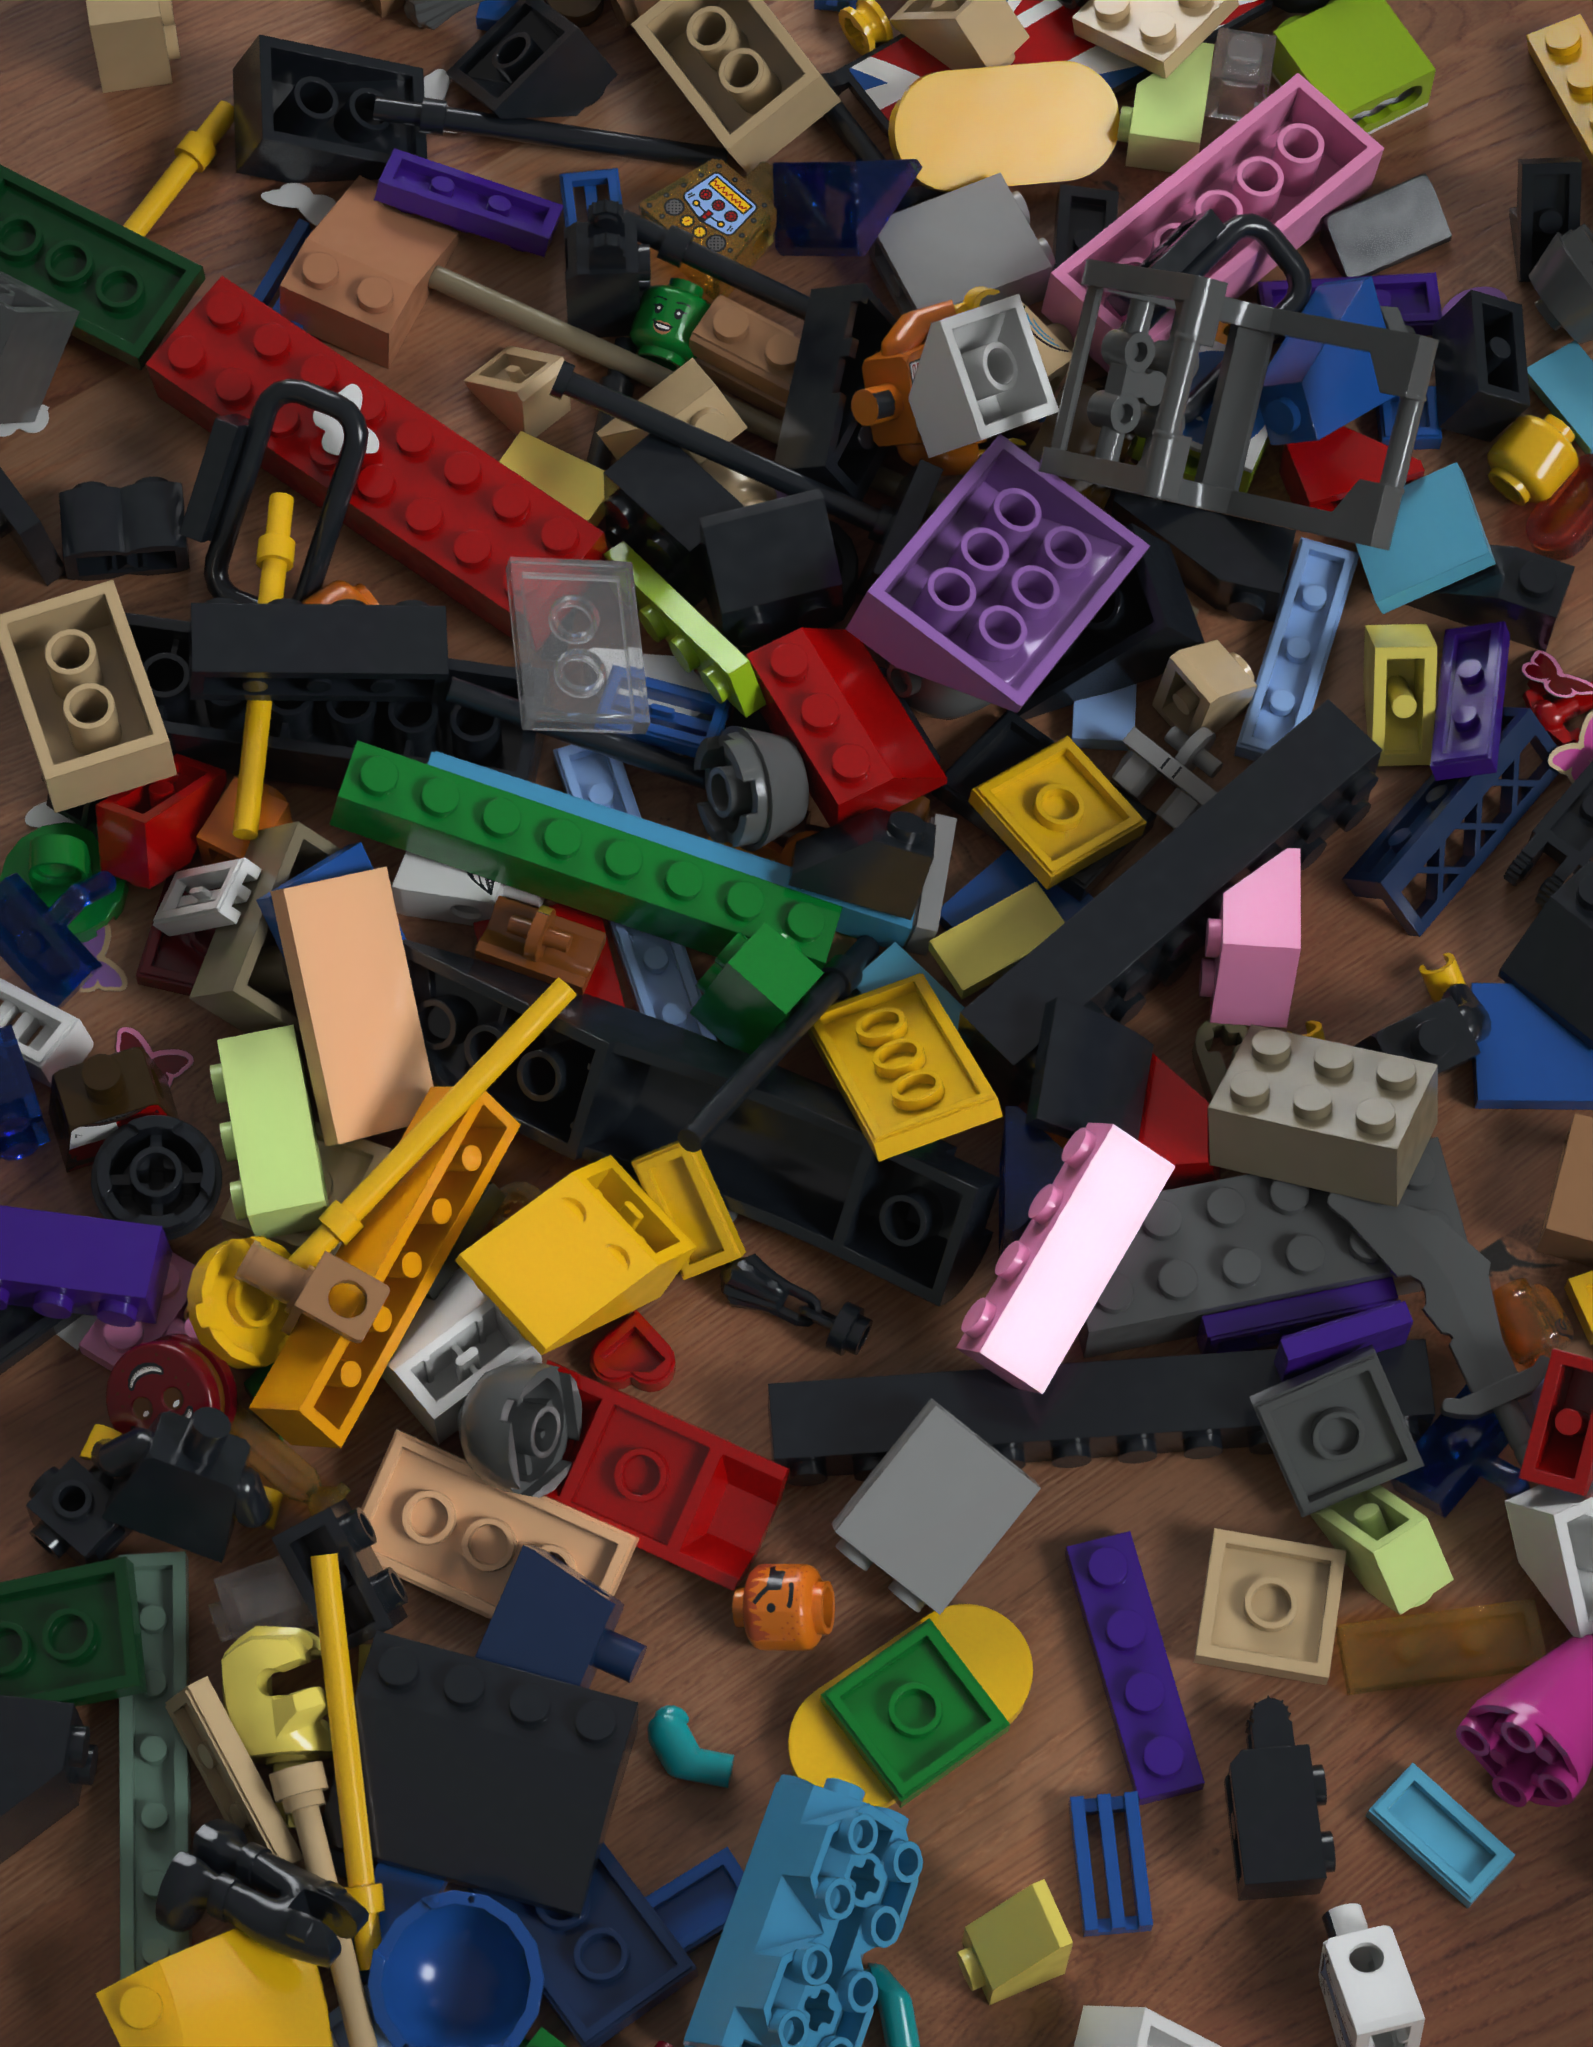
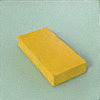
M677 1140L640 1155L631 1162L643 1190L697 1246L680 1270L683 1280L739 1259L746 1253L701 1149L697 1152H689Z

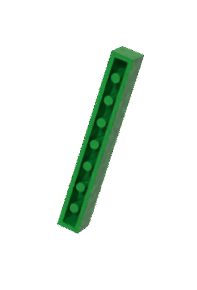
M358 740L329 824L715 957L720 954L739 932L750 939L766 921L777 932L784 933L794 939L800 946L803 954L822 970L826 964L843 908L831 902Z

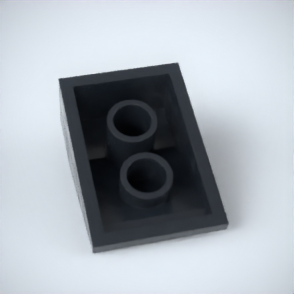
M259 34L233 68L236 173L286 183L353 181L359 175L373 180L380 179L394 148L427 159L426 134L419 133V127L373 120L376 96L423 103V98L425 97L423 68Z
M1133 523L1125 526L1149 544L1150 547L1018 713H1016L1018 716L1027 720L1073 705L1074 701L1110 693L1156 678L1164 673L1170 656L1178 650L1205 643L1169 544Z

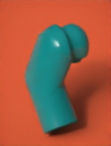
M666 1705L658 1709L654 1718L648 1724L647 1732L648 1742L664 1770L674 1778L728 1788L735 1755L700 1748L687 1725L689 1716L682 1708L675 1705Z
M868 1963V1968L864 1969V1971L870 1972L876 1979L878 1998L875 2005L880 2014L885 2046L921 2047L910 1994L884 1965Z

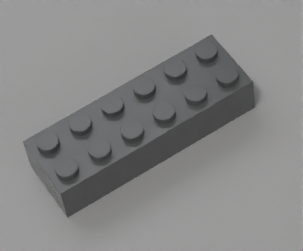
M1430 1138L1400 1202L1439 1216L1468 1242L1439 1138ZM1246 1174L1161 1191L1079 1331L1078 1338L1085 1359L1195 1337L1198 1333L1201 1317L1204 1315L1393 1277L1398 1296L1423 1290L1419 1283L1410 1278H1396L1349 1224L1328 1208L1326 1203L1331 1192Z

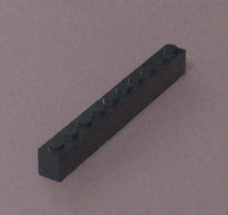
M1426 1339L1406 1340V1343L1376 1353L1414 1442L1419 1440L1420 1435L1428 1434L1435 1416ZM1277 1349L1060 1364L1043 1394L1019 1390L988 1369L768 1384V1416L772 1461L790 1469L787 1479L788 1483L794 1486H814L826 1482L827 1476L854 1475L856 1480L864 1482L931 1398L1020 1469L1024 1468L1027 1462L1052 1461V1465L1058 1468H1076L1089 1464L1092 1461L1091 1458L1118 1456V1461L1122 1463L1136 1464L1151 1461L1157 1457L1158 1453L1183 1452L1184 1456L1190 1459H1206L1220 1455L1223 1449L1249 1447V1451L1253 1454H1274L1249 1396L1282 1383L1274 1364Z

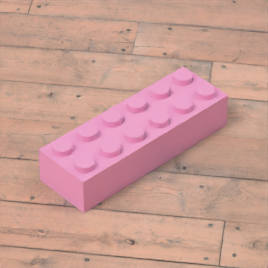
M1297 73L1050 273L1041 312L1051 322L1064 325L1071 333L1072 339L1075 342L1087 289L1086 286L1081 285L1086 260L1092 259L1139 266L1182 222L1208 209H1212L1223 223L1239 214L1253 213L1265 217L1281 230L1297 250L1321 230L1323 219L1327 215L1350 206L1371 189L1384 147L1303 76ZM1247 237L1240 240L1204 277L1228 283L1225 296L1237 299L1274 269L1277 264L1255 239ZM1103 292L1089 356L1105 371L1109 372L1110 365L1103 360L1101 354L1102 341L1109 331L1119 329L1126 320L1127 315L1121 317L1106 299L1111 293ZM1170 309L1149 330L1148 334L1154 342L1169 340L1175 310Z

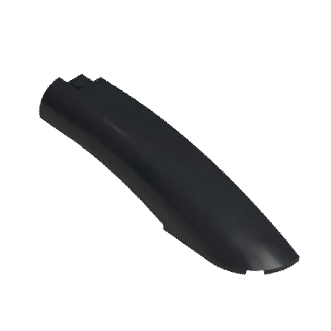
M403 940L432 1080L439 1087L454 1086L551 985L497 965L410 940ZM584 993L583 995L577 994L486 1091L521 1124L517 1131L518 1133L574 1161L582 1158L596 1162L612 1155L628 1174L637 1176L631 1162L640 1155L677 1141L679 1132L751 1054L687 1029ZM778 1065L701 1148L728 1210L771 1226L825 1250L939 1307L954 1299L972 1278L984 1257L994 1233L985 1227L1001 1178L955 1157L957 1147L941 1139L878 1162L840 1092Z

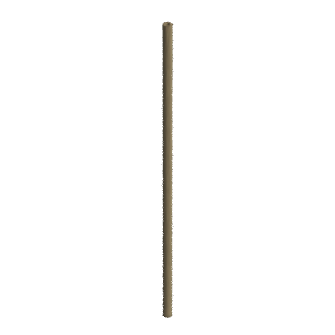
M440 265L435 267L428 283L430 288L604 367L619 371L625 376L651 388L657 386L674 372ZM723 394L748 427L745 429L746 431L778 445L783 420ZM880 465L870 487L894 497L900 481L905 476ZM935 490L926 512L932 515L948 495ZM1192 606L1195 617L1197 618L1199 609Z

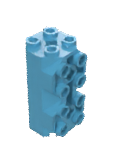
M780 1776L779 1782L775 1784L683 2040L684 2047H862L874 2012L873 2007L878 1998L876 1979L873 1974L864 1971L862 1959L864 1953L875 1947L886 1948L897 1941L902 1932L919 1882L918 1877L923 1868L920 1847L908 1839L906 1829L909 1819L906 1816L888 1808L872 1806L863 1802L865 1791L852 1783L840 1779L827 1778L822 1788L795 1776Z

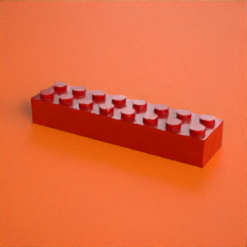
M223 275L145 364L157 396L210 433L216 417L237 413L250 418L253 406L261 392L274 382L288 378L304 380L336 393L342 391L349 384L357 385L363 397L360 411L365 417L367 427L376 434L379 440V450L373 454L365 453L343 524L535 655L543 647L557 626L571 613L609 567L604 557V553L608 551L603 531ZM286 404L277 413L260 467L322 509L338 456L329 454L324 450L322 438L325 431L314 423L313 413L315 410L299 404Z

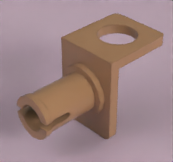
M256 1240L253 1242L234 1278L239 1281L241 1279L287 1305L284 1312L288 1313L289 1316L281 1329L282 1332L290 1335L301 1314H304L354 1343H361L364 1340L390 1293L388 1285L327 1251L322 1255L316 1268L309 1265L308 1269L305 1270L260 1245V1242ZM340 1283L355 1285L365 1296L366 1306L364 1311L354 1318H345L337 1315L329 1305L328 1295L330 1290Z

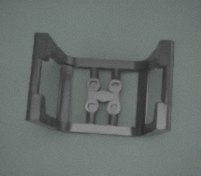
M1092 259L1086 260L1081 285L1087 287L1051 447H1043L1039 472L1390 550L1402 495L1405 493L1404 487L1424 402L1427 400L1426 394L1439 340L1418 334L1277 309L1226 297L1228 283L1203 276ZM1107 292L1130 298L1131 300L1124 329L1109 331L1101 345L1102 358L1110 365L1105 390L1094 393L1087 406V416L1090 423L1101 428L1095 456L1092 457L1067 451V446L1102 294ZM1155 305L1175 310L1169 340L1167 341L1158 340L1154 342L1148 334ZM1222 322L1230 324V330L1195 480L1190 481L1183 479L1192 441L1191 437L1182 436L1185 429L1184 415L1192 380L1199 368L1200 346L1213 348L1218 324ZM1275 335L1370 353L1380 393L1400 397L1380 483L1359 479L1332 512L1239 492ZM1134 430L1137 436L1146 439L1141 460L1136 466L1119 462L1125 433H1129Z

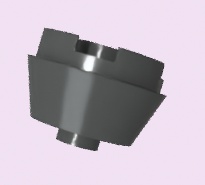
M1582 224L1576 230L1571 229L1564 235L1557 232L1529 274V279L1540 296V299L1535 302V306L1540 314L1555 331L1563 327L1579 344L1593 340V231L1586 224Z
M729 726L720 736L705 738L700 743L694 760V771L705 769V788L708 801L697 803L703 825L714 842H729L733 845L732 848L740 846L746 851H756L796 827L804 820L809 804L808 777L802 756L789 738L754 729Z

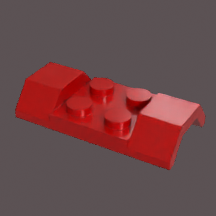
M547 1360L546 1364L560 1367L557 1369L559 1372L571 1374L577 1382L582 1400V1431L580 1441L568 1439L567 1448L562 1460L573 1462L568 1474L557 1488L546 1494V1496L639 1537L640 1539L636 1547L731 1591H735L756 1559L782 1500L790 1469L622 1391L606 1386L554 1361Z

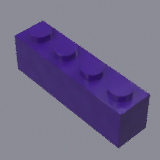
M0 1205V1310L6 1309L8 1305L30 1307L43 1316L56 1319L69 1318L72 1313L97 1316L100 1321L117 1327H132L136 1321L156 1324L173 1253L163 1226Z

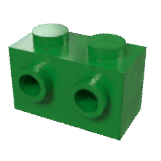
M765 921L750 939L739 932L714 960L715 963L696 983L695 986L704 994L689 1013L725 1045L752 1054L805 997L824 972L803 954L800 946L794 939L784 933L777 932Z

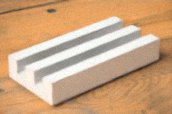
M244 857L176 872L153 919V926L170 937L237 924L241 912L232 907V905L247 902L252 891L242 885V883L257 880L262 869ZM184 891H187L189 894H191L182 896Z

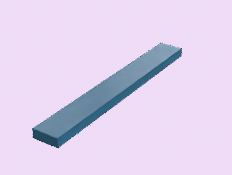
M437 751L431 752L428 765L842 906L836 932L857 939L867 935L874 938L879 946L889 948L896 942L903 948L912 930L915 910L911 920L789 886L790 866Z

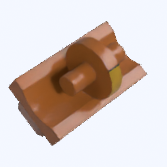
M498 896L487 928L475 948V956L483 961L552 984L559 977L575 993L583 995L606 943V933L556 916V910L548 906L542 905L539 909Z

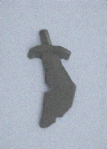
M1331 1193L1327 1198L1326 1205L1349 1224L1396 1278H1410L1421 1285L1425 1295V1306L1422 1311L1440 1334L1447 1335L1452 1339L1448 1346L1471 1394L1461 1399L1445 1398L1441 1404L1440 1413L1443 1416L1454 1419L1477 1420L1494 1412L1520 1467H1522L1531 1427L1518 1401L1531 1396L1545 1378L1550 1358L1541 1355L1534 1366L1519 1373L1517 1372L1502 1339L1489 1279L1491 1262L1435 1214L1402 1202L1399 1203L1398 1207Z

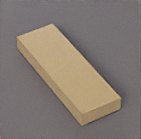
M208 1676L186 1686L165 1703V1707L224 1819L239 1826L245 1833L248 1843L255 1842L270 1849L272 1854L293 1864L303 1859V1856Z

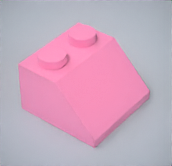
M1299 848L1285 849L1224 892L1219 919L1208 918L1205 957H1213V959H1201L1199 997H1210V1023L1248 1026L1252 1024L1263 1027L1287 1028L1301 951V863Z

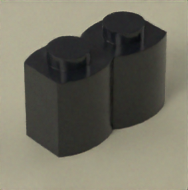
M154 476L142 478L136 481L135 484L122 488L110 487L101 482L89 481L59 493L63 560L67 579L95 581L112 579L126 574L150 576L178 573L190 569L188 537L179 534L186 513L182 483L171 482L165 478Z

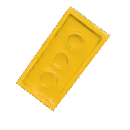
M923 973L833 1004L808 1030L810 1038L878 1162L1003 1117L998 1097Z

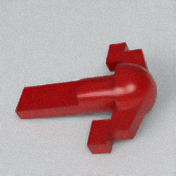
M1530 679L1527 683L1530 689L1522 696L1526 707L1531 708L1556 745L1578 743L1581 729L1578 727L1569 732L1563 724L1592 709L1593 694H1576L1574 697H1560L1550 702L1542 697L1548 693L1544 688V684Z

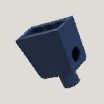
M523 1545L475 1658L589 1689L597 1669L631 1683L641 1666L647 1646L614 1632L623 1611L624 1603L546 1550L537 1546Z

